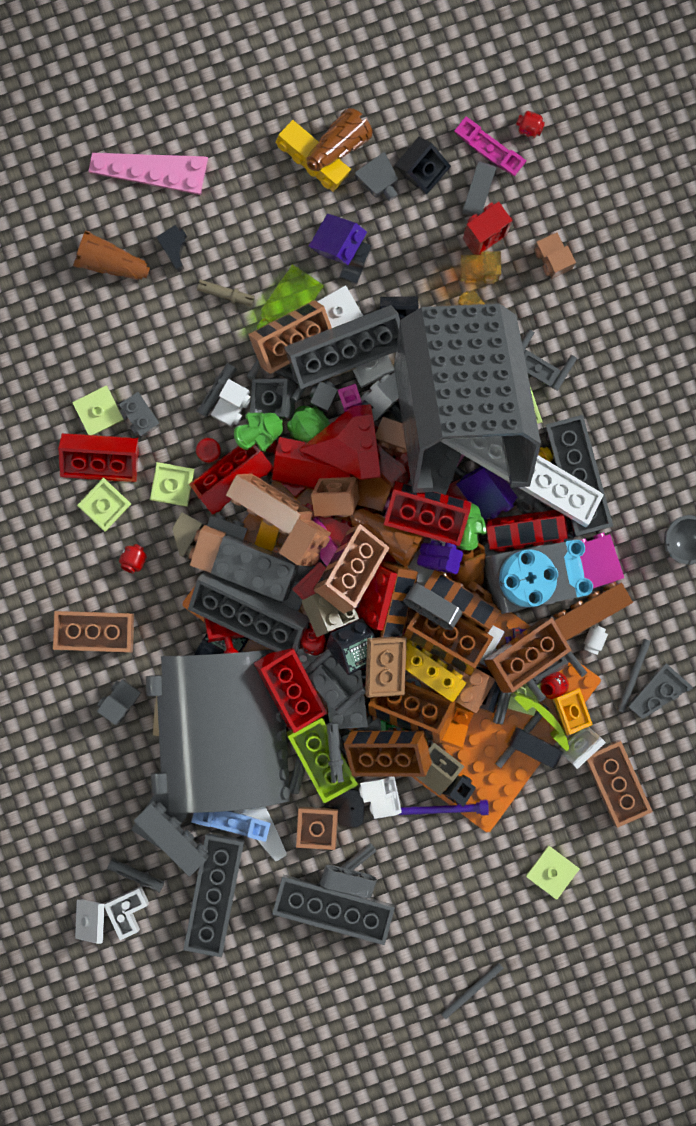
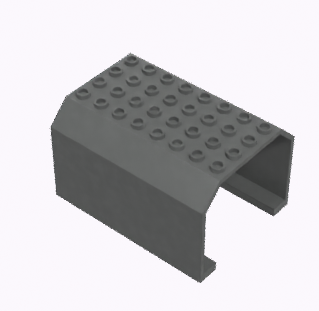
M501 304L421 307L401 319L394 368L413 493L433 491L427 449L443 439L501 436L510 487H530L541 441L517 315Z

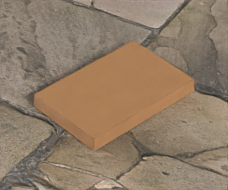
M405 636L367 638L366 697L404 695L407 640Z

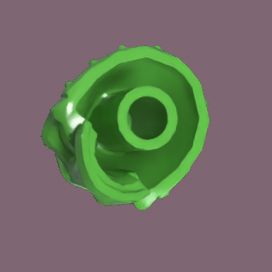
M300 406L295 410L292 420L287 423V430L290 432V437L294 440L309 442L330 423L323 411L317 407Z
M248 412L246 414L248 424L237 426L234 430V438L236 443L243 449L248 450L257 444L261 451H266L275 439L281 435L283 421L274 413Z
M472 503L461 544L457 546L462 550L477 548V535H485L487 533L480 509Z

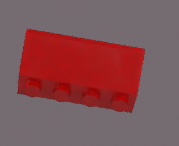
M61 434L58 447L60 477L94 480L105 478L110 481L125 482L137 481L138 438Z
M279 437L272 481L314 489L321 478L352 477V474L346 471L338 470L309 454L299 452V449L307 442Z
M293 648L270 653L254 663L284 722L293 733L298 732L327 714Z

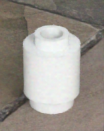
M597 625L594 628L590 627L583 643L585 644L583 649L598 655L608 636L605 633L606 629Z

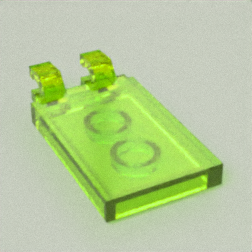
M292 264L261 309L262 314L260 316H262V319L258 323L257 329L315 300L324 288V285Z

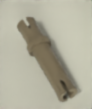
M202 279L199 280L200 284L197 286V291L230 300L233 304L239 303L252 308V303L255 300L254 295L240 292L236 288L233 290Z

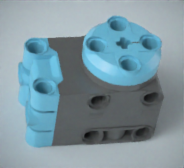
M571 540L485 557L483 589L492 595L493 604L502 611L501 614L587 596L592 592L593 584L589 579L584 578L580 556L585 552V545L580 540Z

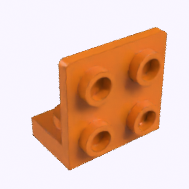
M456 702V713L441 743L462 749L474 712Z

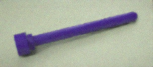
M480 800L476 804H466L464 807L459 805L401 807L402 813L398 815L477 812V814L489 815L488 800Z

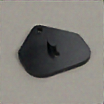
M350 789L331 799L326 804V808L338 809V822L342 826L358 827L364 821V801L358 790Z

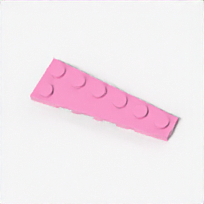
M92 153L89 173L201 195L208 157Z

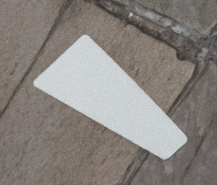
M266 807L234 810L235 813L270 822L266 842L258 841L275 861L286 856L285 848Z

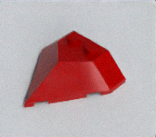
M371 404L352 406L301 447L299 452L309 454L325 464L354 475L360 480L381 478Z

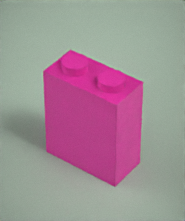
M603 532L594 535V540L588 542L586 538L580 540L585 545V552L580 556L584 578L592 582L593 588L624 579L610 534L605 536Z

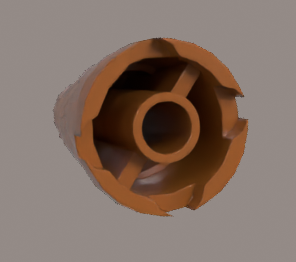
M348 108L340 114L308 155L307 166L310 170L320 171L325 166L332 164L338 159H342L352 150L355 151L372 138L371 125L366 118L364 120L360 118L362 113Z
M87 230L83 234L76 259L73 263V267L123 276L138 281L139 279L147 278L150 269L144 260L129 254Z
M363 508L358 509V511L355 509L353 515L349 518L352 521L353 527L361 524L389 547L387 554L405 567L411 564L415 557L414 555L418 552L425 539V536L385 526L384 516L377 513L374 514Z
M478 543L477 548L473 550H462L457 547L456 549L463 552L461 562H459L458 573H451L452 581L461 583L468 591H470L468 585L471 581L483 588L485 579L484 546Z

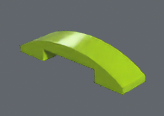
M517 692L511 693V696L526 711L533 706L555 728L550 735L568 751L567 737L554 716L533 698Z

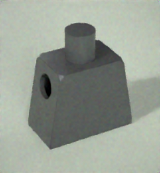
M385 152L355 172V178L375 198L384 194L390 202L398 196L393 188L398 183V178Z

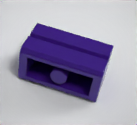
M431 540L430 544L422 543L421 554L418 556L417 564L426 569L457 574L463 552L456 549L457 546L454 544L445 543V546H442L441 542Z

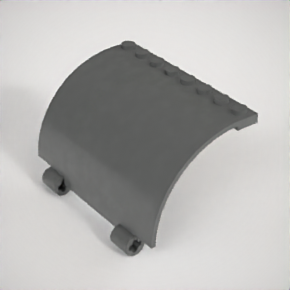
M264 649L225 654L161 656L162 675L146 676L147 696H157L161 772L151 773L152 793H168L169 812L234 811L266 807L290 801L286 723L254 665L256 661L276 651Z

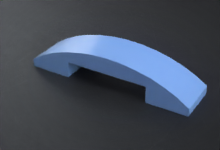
M232 811L193 813L191 821L192 823L237 833L264 842L267 840L271 824L270 822Z

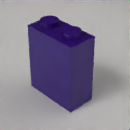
M327 213L309 247L321 256L349 265L367 231L355 222Z
M483 466L467 473L456 483L466 499L478 506L484 520L487 518L494 519L502 510L504 512L509 511L514 507L513 503L518 498L505 479Z

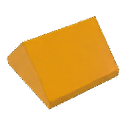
M580 688L552 699L565 735H571L593 725Z

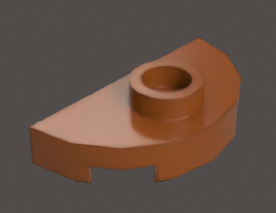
M471 581L468 585L470 592H475L484 601L493 603L492 595L477 583Z

